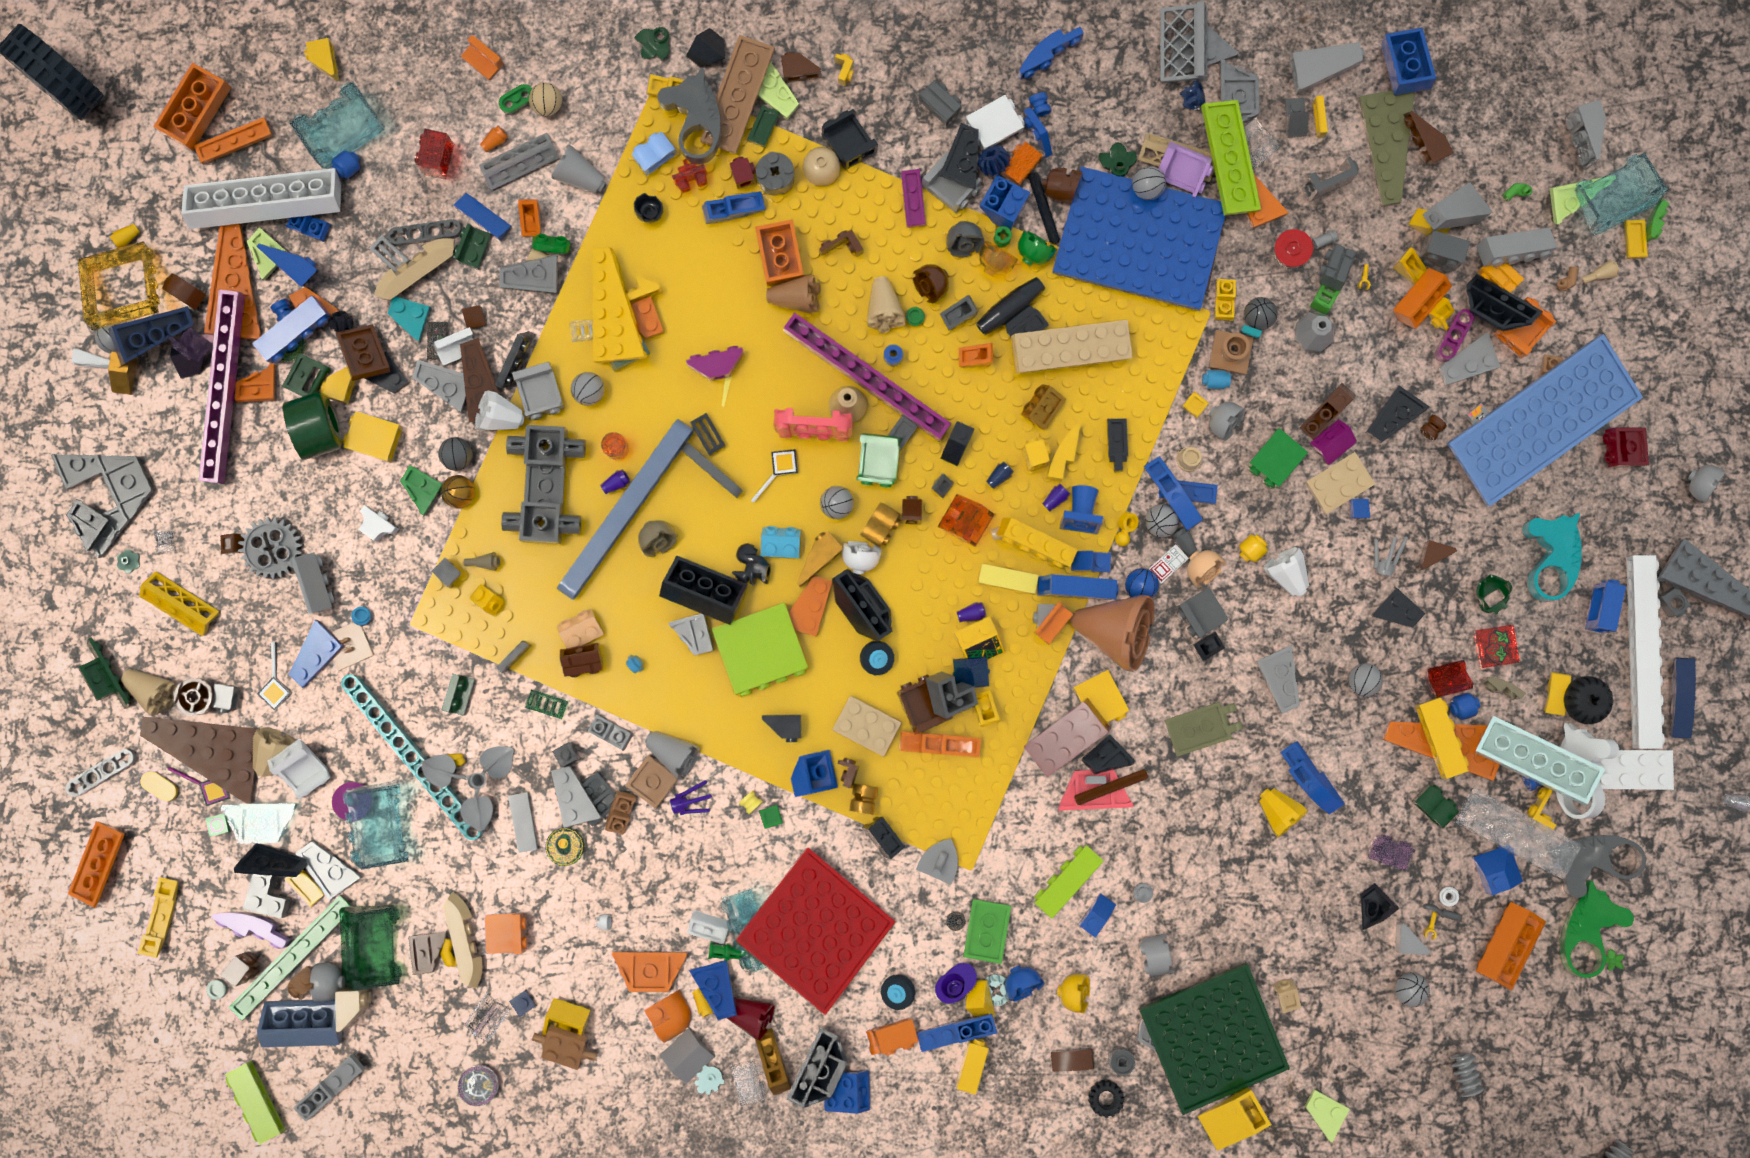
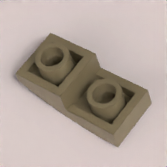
M1483 677L1481 680L1485 683L1484 687L1490 692L1499 693L1505 690L1504 694L1512 700L1522 699L1526 694L1517 686L1502 679Z

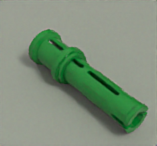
M710 942L708 959L720 958L724 959V961L738 959L760 962L744 948L731 947L729 944L718 945Z

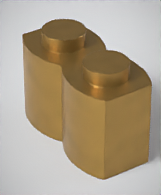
M880 502L860 536L878 547H881L882 544L886 546L891 538L888 535L891 529L896 530L901 522V519H899L900 514Z

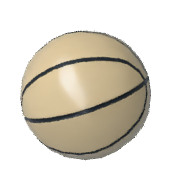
M545 82L539 83L530 92L529 104L536 114L546 117L552 116L559 111L562 105V95L555 85Z

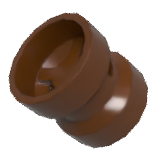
M1432 414L1428 418V423L1424 424L1419 431L1427 439L1435 441L1438 438V433L1444 431L1447 425L1441 418Z

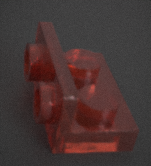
M1464 660L1427 670V683L1436 698L1473 689V682L1466 671Z

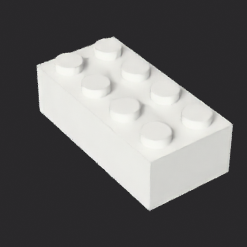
M1619 750V754L1615 758L1602 759L1596 764L1605 768L1599 781L1602 789L1674 790L1673 751Z

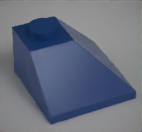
M830 750L799 756L791 776L795 797L838 788Z
M1510 845L1473 857L1486 894L1495 895L1510 890L1523 882Z

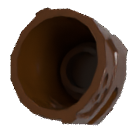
M1067 168L1050 170L1047 179H1043L1044 194L1056 201L1072 204L1082 171L1072 169L1071 173L1067 175Z

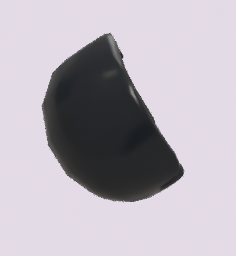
M643 193L636 197L634 201V212L640 221L654 223L660 220L663 215V204L656 196H649Z

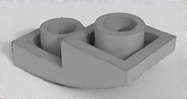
M596 715L587 731L622 751L625 750L633 736L629 731L599 715Z

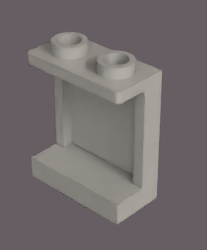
M946 152L923 177L922 187L953 212L957 213L960 209L964 210L972 196H977L981 190L982 180L980 178L976 180L975 190L940 177L949 154Z
M549 362L512 373L527 419L532 421L538 420L544 414L554 415L560 413V409H564L554 371Z

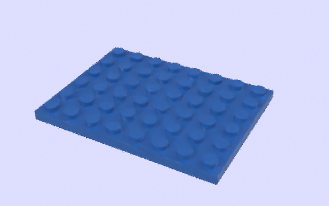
M1081 166L1080 171H1082L1069 209L1052 273L1200 311L1225 218L1221 201L1197 195L1195 198L1192 197L1193 194L1165 188L1158 198L1146 200L1135 194L1132 187L1133 179Z

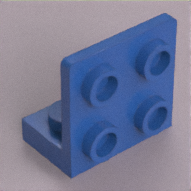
M869 1070L853 1073L843 1072L832 1097L824 1101L825 1111L854 1114L869 1111Z

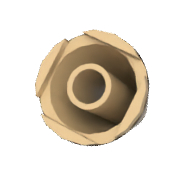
M843 386L831 395L829 409L831 414L833 410L840 411L842 414L851 413L854 423L861 420L865 415L867 400L863 392L858 388Z

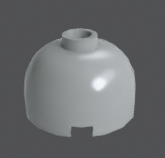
M1224 402L1218 407L1214 406L1209 413L1211 417L1209 425L1212 433L1224 441L1228 440L1234 433L1232 432L1236 425L1239 426L1245 414L1244 408L1233 402Z
M1714 465L1702 466L1698 471L1694 469L1688 477L1691 481L1689 490L1692 496L1705 504L1726 471Z
M318 963L313 966L310 983H314V990H310L313 1001H331L335 999V992L345 987V977L342 976L341 971L336 965L332 963Z

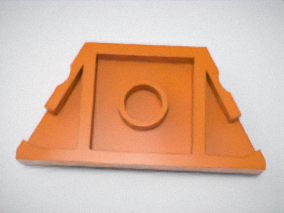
M612 952V957L618 965L620 974L624 978L629 992H669L687 957V952Z

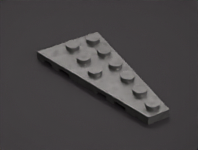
M1685 538L1682 539L1657 580L1671 583L1672 587L1676 589L1682 588L1687 590L1690 595L1716 606L1718 604L1726 607V610L1730 612L1736 611L1742 614L1744 618L1750 620V589Z

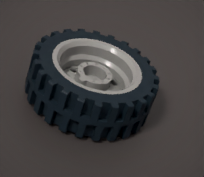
M18 24L0 43V54L29 78L40 90L49 95L80 121L104 97L103 93L82 73L22 24Z

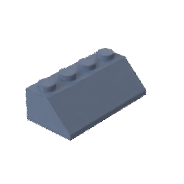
M335 999L326 1002H314L313 1000L264 1002L257 1029L261 1048L340 1045L343 1031L336 1032Z

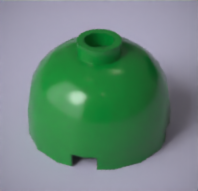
M1026 230L1023 231L1018 241V250L1023 256L1022 261L1030 266L1033 263L1038 265L1047 263L1057 250L1051 244L1047 246L1046 240Z

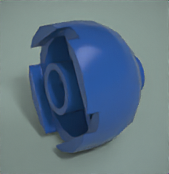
M1018 965L1010 970L1011 974L1005 980V991L1010 1002L1012 1000L1017 1002L1033 995L1032 991L1035 988L1039 991L1045 983L1038 971L1031 967L1021 968Z

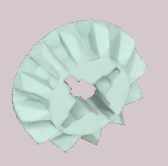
M1001 975L988 976L985 979L988 980V985L996 988L1002 984L999 990L1003 996L998 994L992 996L993 991L989 987L993 1006H1002L1009 1000L1005 991L1006 978Z

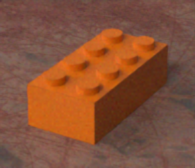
M192 62L153 127L164 136L194 151V145L198 144L231 90L230 85L225 80Z

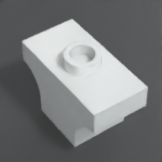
M365 505L360 510L364 520L358 530L372 540L379 542L384 535H396L399 531L397 527L387 521L389 517L379 511L377 514Z

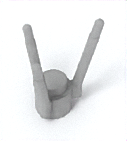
M1397 537L1393 538L1388 558L1381 559V562H1379L1378 540H1374L1375 562L1373 568L1377 569L1376 574L1392 576V572L1394 573L1408 537H1404L1394 561L1391 560Z

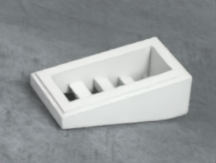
M73 349V364L79 367L109 368L110 360L80 349Z

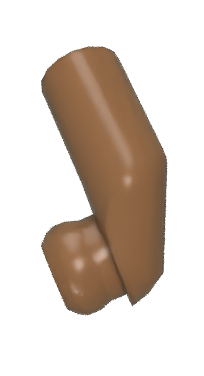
M1569 267L1568 276L1557 282L1559 290L1567 291L1576 285L1579 268Z

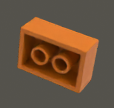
M793 219L756 226L755 229L767 287L803 277Z

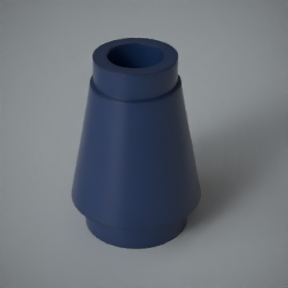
M1003 461L1001 464L998 463L986 482L995 489L1011 478V474L1014 471Z

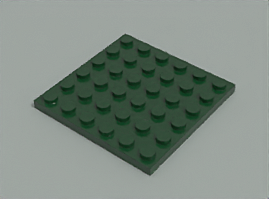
M1247 962L1138 1008L1182 1115L1290 1069Z

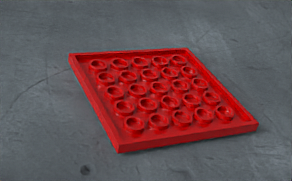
M807 847L734 941L820 1013L826 1015L896 921Z

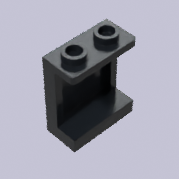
M854 109L846 110L836 119L826 121L821 130L822 137L831 150L835 152L845 170L874 155L878 149V143L875 139L871 140L857 120Z

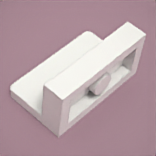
M470 327L434 342L433 346L443 366L461 359L460 344L473 340Z

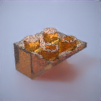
M956 494L938 527L959 540L976 547L995 514L982 504Z

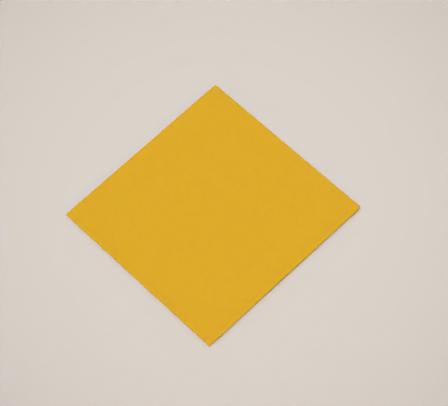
M649 95L526 368L546 362L552 365L564 409H560L561 412L554 415L544 414L538 420L532 421L527 419L524 414L525 411L518 387L516 388L510 402L522 410V415H524L523 425L519 426L518 429L497 430L473 482L475 488L474 499L468 506L461 509L436 564L437 566L444 558H447L461 572V575L452 583L454 586L448 588L432 573L410 621V625L497 664H500L522 640L527 641L531 647L509 668L510 670L652 732L659 731L696 744L701 749L700 753L793 794L791 776L799 756L830 750L838 788L800 797L864 825L871 824L873 818H880L882 816L901 841L924 851H927L939 841L951 838L956 848L958 866L972 870L1025 749L1024 746L1028 742L1075 632L1069 619L1048 645L1034 634L1037 628L1036 624L1033 623V613L1037 612L1038 604L1056 605L1059 601L1071 613H1075L1077 609L1085 608L1088 599L1037 596L1038 582L1035 594L978 583L982 564L1036 574L1039 577L1054 574L1098 578L1100 573L1071 571V567H1063L1062 569L1052 565V561L1047 559L1043 561L1035 557L1036 554L1031 551L1027 553L1020 550L1019 546L1014 543L1010 545L1002 540H993L991 529L999 527L1004 517L1013 518L1077 549V551L1108 553L1120 527V516L1126 512L1144 471V466L1147 464L1209 319L1210 311L1202 307L1200 311L1053 274L1059 246L1054 244L1051 245L1057 250L1047 263L1041 265L1033 263L1030 266L1022 261L1023 256L1018 250V241L1023 231L1013 227L1010 243L1006 247H998L994 243V234L999 226L994 224L988 216L967 207L955 213L923 188L926 226L907 228L902 179L862 162L847 170L840 163V173L835 182L828 186L813 185L804 176L803 161L810 150L824 146L777 126L774 127L765 148L749 142L747 139L756 120V117L752 115L737 155L718 148L715 157L711 161L704 164L691 163L683 156L679 146V134L688 114L681 113L677 109L663 110L660 107L658 97ZM704 130L693 132L686 138L684 148L689 153L701 155L711 148L710 145L700 141ZM663 132L676 149L677 154L646 176L632 157L633 149L639 144L647 143L649 141L648 138L652 134ZM769 152H777L786 155L794 166L795 180L792 188L784 194L769 195L760 188L756 173L753 174L755 184L737 189L730 162H733V159L738 157H748L749 163L753 162L756 170L759 160ZM773 172L772 176H774L775 174L779 175V172ZM761 191L765 205L764 211L732 220L706 224L702 209L705 201ZM643 193L649 196H656L663 204L661 219L654 223L640 221L634 212L636 197ZM793 219L804 276L814 275L816 283H820L821 293L818 294L819 312L806 313L775 306L767 302L766 291L771 287H767L756 226ZM960 221L976 224L984 236V248L977 254L976 251L971 252V256L968 257L952 256L950 251L948 252L946 245L949 229ZM847 230L848 232L852 230L863 247L864 252L858 257L855 253L851 254L846 246L848 241L822 256L819 253V248H821V244L825 241H833L838 238L837 235L842 231ZM1001 234V240L1005 239V234ZM610 247L614 251L620 269L619 274L625 285V292L632 288H640L635 275L658 284L662 290V293L651 298L664 333L649 339L642 336L650 352L647 355L648 358H641L616 371L612 369L609 362H593L592 249ZM926 264H935L941 267L949 276V289L946 295L934 304L928 303L926 296L921 297L913 283V278L915 277L913 272ZM881 276L887 277L891 282L905 316L904 326L891 328L887 333H880L878 329L868 327L867 324L873 280ZM1037 277L1045 286V290L1030 306L1037 309L1049 325L1043 330L1128 320L1132 358L1123 361L1016 374L1012 341L1007 334L1006 326L1004 325L984 335L978 329L976 323L995 303L1008 293ZM967 295H970L978 310L976 317L966 320L953 330H948L940 313ZM912 307L922 309L925 314V319L919 326H911L906 321V313ZM794 313L951 423L950 428L940 442L920 428L915 430L900 451L897 483L891 485V487H881L880 483L874 482L872 485H863L861 481L856 480L859 473L861 452L860 434L869 433L888 436L902 415L784 333L783 328ZM993 343V363L989 367L980 365L965 368L959 367V348ZM889 345H898L903 351L902 362L896 367L888 366L884 361V350ZM731 346L742 347L744 355L732 373L723 407L725 378L710 381L689 368L686 360L696 354L705 356L709 355L708 352L714 350L723 352L727 351V348ZM890 353V356L895 357L897 356V354ZM584 372L595 373L602 379L605 386L602 399L590 406L579 404L571 394L572 381L577 375ZM1042 384L1051 386L1066 398L1045 430L1040 429L1031 420L1021 415L1025 404L1032 399L1035 390ZM853 386L861 390L866 397L867 409L865 415L861 420L853 423L852 437H849L847 442L837 441V438H829L826 441L818 440V437L811 436L810 439H799V436L791 435V438H780L779 433L775 432L773 426L775 409L786 410V408H793L794 416L832 418L829 400L838 388ZM707 413L726 447L719 449V451L709 456L695 430L687 443L693 446L743 490L742 494L738 498L734 497L681 450L578 596L572 600L557 590L564 576L673 423L679 419L693 429L690 422ZM1126 418L1127 462H1123L1122 472H1114V462H1109L1107 419ZM703 419L704 425L718 446L720 444L706 419ZM959 421L974 428V433L958 466H955L940 459L956 422ZM699 422L696 423L697 428L711 450L713 448ZM1076 424H1081L1073 464H1065L1062 481L1046 479L1050 463L1060 443ZM526 425L565 427L568 430V439L586 440L585 458L566 457L563 515H581L580 535L562 534L561 544L521 542L519 540V532L502 531L503 512L521 513V502H524L526 478L524 455H507L506 441L508 436H525ZM1030 439H1043L1044 443H1048L1050 448V462L1046 467L1029 472L1022 449ZM545 443L546 446L542 447L545 451L550 447L548 443ZM795 449L798 473L777 475L754 503L751 502L752 498L773 474L771 452ZM1004 461L1014 472L1011 474V478L993 489L986 480L998 463L1001 464ZM623 469L627 473L630 483L627 484V487L605 494L600 484L615 471ZM942 473L953 482L944 498H941L931 489L934 481ZM1061 484L1070 493L1067 497L1068 500L1049 511L1042 503L1053 487ZM1085 485L1098 489L1099 492L1093 510V515L1103 516V522L1098 534L1059 529L1064 511H1072L1073 486ZM831 486H842L848 489L853 496V509L848 516L842 519L829 518L821 510V495ZM906 496H918V499H922L921 525L902 524V500L906 499ZM880 502L900 514V524L896 530L891 529L888 534L891 538L886 546L882 544L880 547L882 551L877 566L870 571H864V574H859L869 579L891 610L892 632L880 641L887 643L892 648L894 663L892 668L883 675L875 676L867 673L862 668L860 653L866 644L875 640L858 634L835 602L832 579L846 569L853 572V569H850L844 563L842 553L815 575L816 577L832 581L817 637L795 631L809 668L805 670L806 674L795 677L794 674L787 676V681L778 684L776 681L769 683L770 687L759 690L758 687L751 689V694L743 697L740 694L735 695L712 631L713 628L726 623L706 616L714 651L700 655H694L686 643L679 638L675 630L669 626V622L701 614L659 597L662 581L676 556L737 580L732 572L744 571L746 564L740 563L736 557V552L740 545L744 543L754 545V548L757 549V554L761 556V534L763 527H794L800 529L799 558L763 556L771 565L769 582L765 584L761 579H756L755 586H753L749 580L744 600L733 621L784 602L789 612L811 581L810 579L802 587H799L797 584L811 549L816 542L815 538L820 533L824 532L826 534L829 531L842 547L848 541H860L868 543V546L873 548L875 544L860 536ZM541 519V522L538 521L537 525L543 527L545 521ZM655 520L667 522L673 527L678 536L675 537L677 539L676 544L663 554L660 551L655 553V557L645 556L638 542V535L644 524ZM495 552L500 557V566L497 567L496 571L476 566H464L463 563L464 559L476 558ZM480 583L504 600V603L494 616L482 610L469 599ZM975 602H982L986 612V617L982 618V620L990 616L1005 653L969 668L954 632L978 621L959 622L957 611ZM592 609L604 635L584 645L599 643L603 658V670L596 674L584 673L575 678L570 676L564 677L560 662V649H566L567 647L559 635L557 625L565 619L577 616L583 610ZM630 655L638 656L643 661V670L641 672L634 673L626 665ZM942 671L953 675L956 684L964 682L974 686L976 694L990 690L1000 722L981 727L975 706L953 715V719L920 732L925 734L981 738L980 757L899 751L900 733L913 732L897 695V692L902 690L900 686L911 682L912 685L919 682L918 678L927 674L930 677ZM850 696L901 722L884 757L832 730ZM762 715H801L802 738H797V742H786V739L780 738L762 720ZM844 758L856 761L855 765L859 766L854 784L878 788L877 798L873 800L875 803L874 815L849 811L850 802L854 799L852 795L853 788L843 786L844 782L841 781L843 771L848 770V767L837 764L838 760L843 761Z

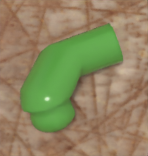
M1514 183L1502 196L1506 201H1510L1515 195H1531L1533 189L1528 184Z

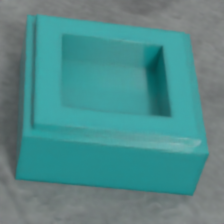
M1242 325L1240 333L1254 338H1259L1262 332L1247 325Z

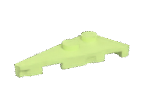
M1615 175L1549 188L1554 224L1562 223V220L1569 214H1573L1581 205L1591 200L1598 191L1611 184L1612 180L1615 179Z

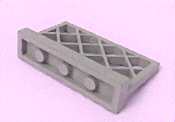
M1199 1L1193 5L1161 8V83L1189 80L1208 81V7L1204 1ZM1194 10V17L1189 22L1182 17L1187 11ZM1173 12L1177 17L1169 24L1165 20V13ZM1179 19L1186 23L1180 32L1173 27ZM1191 27L1194 30V35L1187 40L1182 34ZM1170 29L1177 33L1171 42L1165 39V35ZM1181 37L1187 43L1178 50L1173 44ZM1190 45L1194 48V53L1188 59L1182 53ZM1172 47L1177 53L1171 60H1168L1165 57V53ZM1181 55L1186 62L1179 69L1173 63ZM1189 64L1194 67V75H1185L1182 71ZM1170 66L1177 70L1172 77H1165V71Z

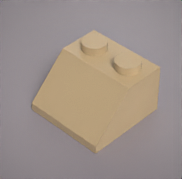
M348 987L335 992L336 1032H341L350 1027L369 1007L372 996L371 992H368V987Z

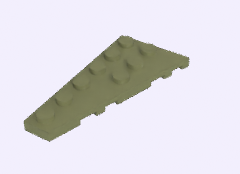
M1393 90L1363 95L1358 98L1381 207L1402 202L1410 129L1404 123L1403 114L1413 110L1415 92L1394 95Z

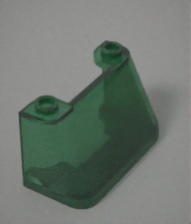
M352 906L340 908L342 976L345 977V985L352 991L400 984L399 978L402 976V970L394 962L393 925L400 918L399 910L396 906Z

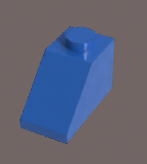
M1100 893L1078 925L1096 938L1107 923L1116 904Z

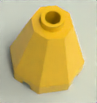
M1266 789L1260 795L1262 799L1259 803L1272 832L1277 838L1286 833L1291 826L1299 822L1308 812L1302 804L1276 789L1271 791Z

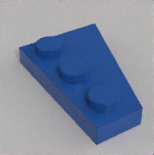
M727 961L689 970L718 1020L737 1015Z

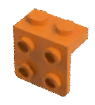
M524 913L489 914L485 916V941L488 954H522L525 952V949L528 947V940L525 937L527 919L524 917Z

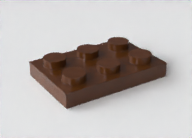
M373 324L336 332V339L352 381L390 372V367Z

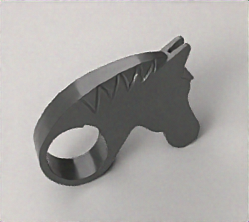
M701 68L696 76L687 75V78L681 84L664 87L658 92L657 96L660 107L663 110L677 109L681 113L688 114L679 134V146L683 156L694 164H704L711 161L718 151L722 136V123L716 98L709 84L705 81V72ZM701 130L708 131L709 135L713 138V143L706 153L694 155L684 148L685 140L691 133Z
M1591 835L1570 840L1558 848L1544 849L1545 852L1552 856V866H1555L1561 873L1564 892L1568 896L1575 898L1583 897L1586 894L1587 885L1585 880L1589 878L1592 868L1617 879H1633L1639 876L1646 866V855L1637 843L1614 835ZM1622 844L1632 848L1637 858L1635 868L1626 875H1621L1613 869L1609 857L1613 851L1612 849Z

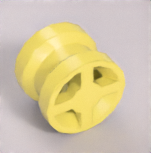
M752 790L739 804L744 806L746 812L750 814L763 801L758 799Z

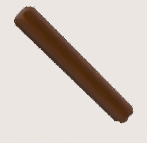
M1145 769L1079 793L1074 796L1077 805H1081L1148 779V774Z

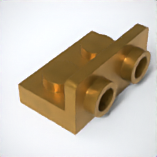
M1042 384L1035 390L1032 399L1025 404L1021 415L1031 420L1040 429L1045 430L1066 398L1051 386Z

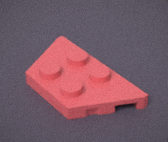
M1091 770L1073 772L1058 806V811L1133 807V803L1123 788L1077 805L1074 799L1075 795L1103 785L1085 784L1084 777L1105 776L1106 783L1118 779L1114 770L1094 774Z

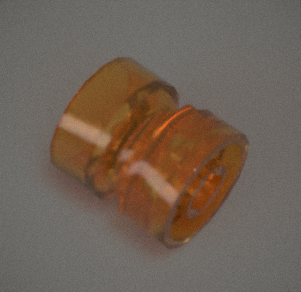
M610 432L601 441L603 452L612 460L624 459L629 452L627 441L619 433Z

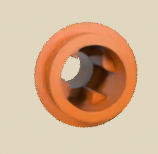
M498 125L490 130L480 143V146L488 152L506 142L508 135Z

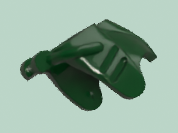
M1491 574L1484 580L1479 581L1476 592L1481 610L1497 615L1502 609L1508 608L1506 604L1512 591L1511 583ZM1498 590L1503 600L1489 607L1484 597Z

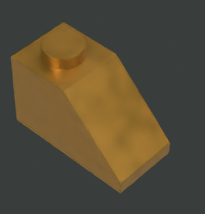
M111 352L108 373L112 393L132 395L138 361L137 357L121 366L117 353Z

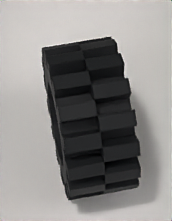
M1101 1080V1082H1096L1090 1088L1088 1102L1098 1116H1104L1105 1118H1109L1108 1116L1114 1117L1116 1113H1120L1121 1108L1123 1109V1102H1125L1124 1094L1115 1082ZM1108 1091L1113 1094L1114 1100L1111 1105L1103 1106L1099 1103V1096L1102 1092Z

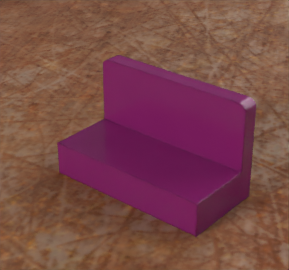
M1338 419L1311 441L1310 444L1314 450L1322 455L1325 463L1330 465L1356 444L1357 440L1351 427Z

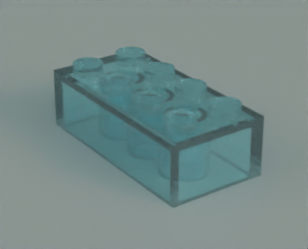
M752 889L741 890L721 897L722 911L728 917L727 927L730 932H733L734 938L739 935L758 910ZM733 939L735 950H739L741 958H739L740 966L742 969H745V972H756L767 968Z

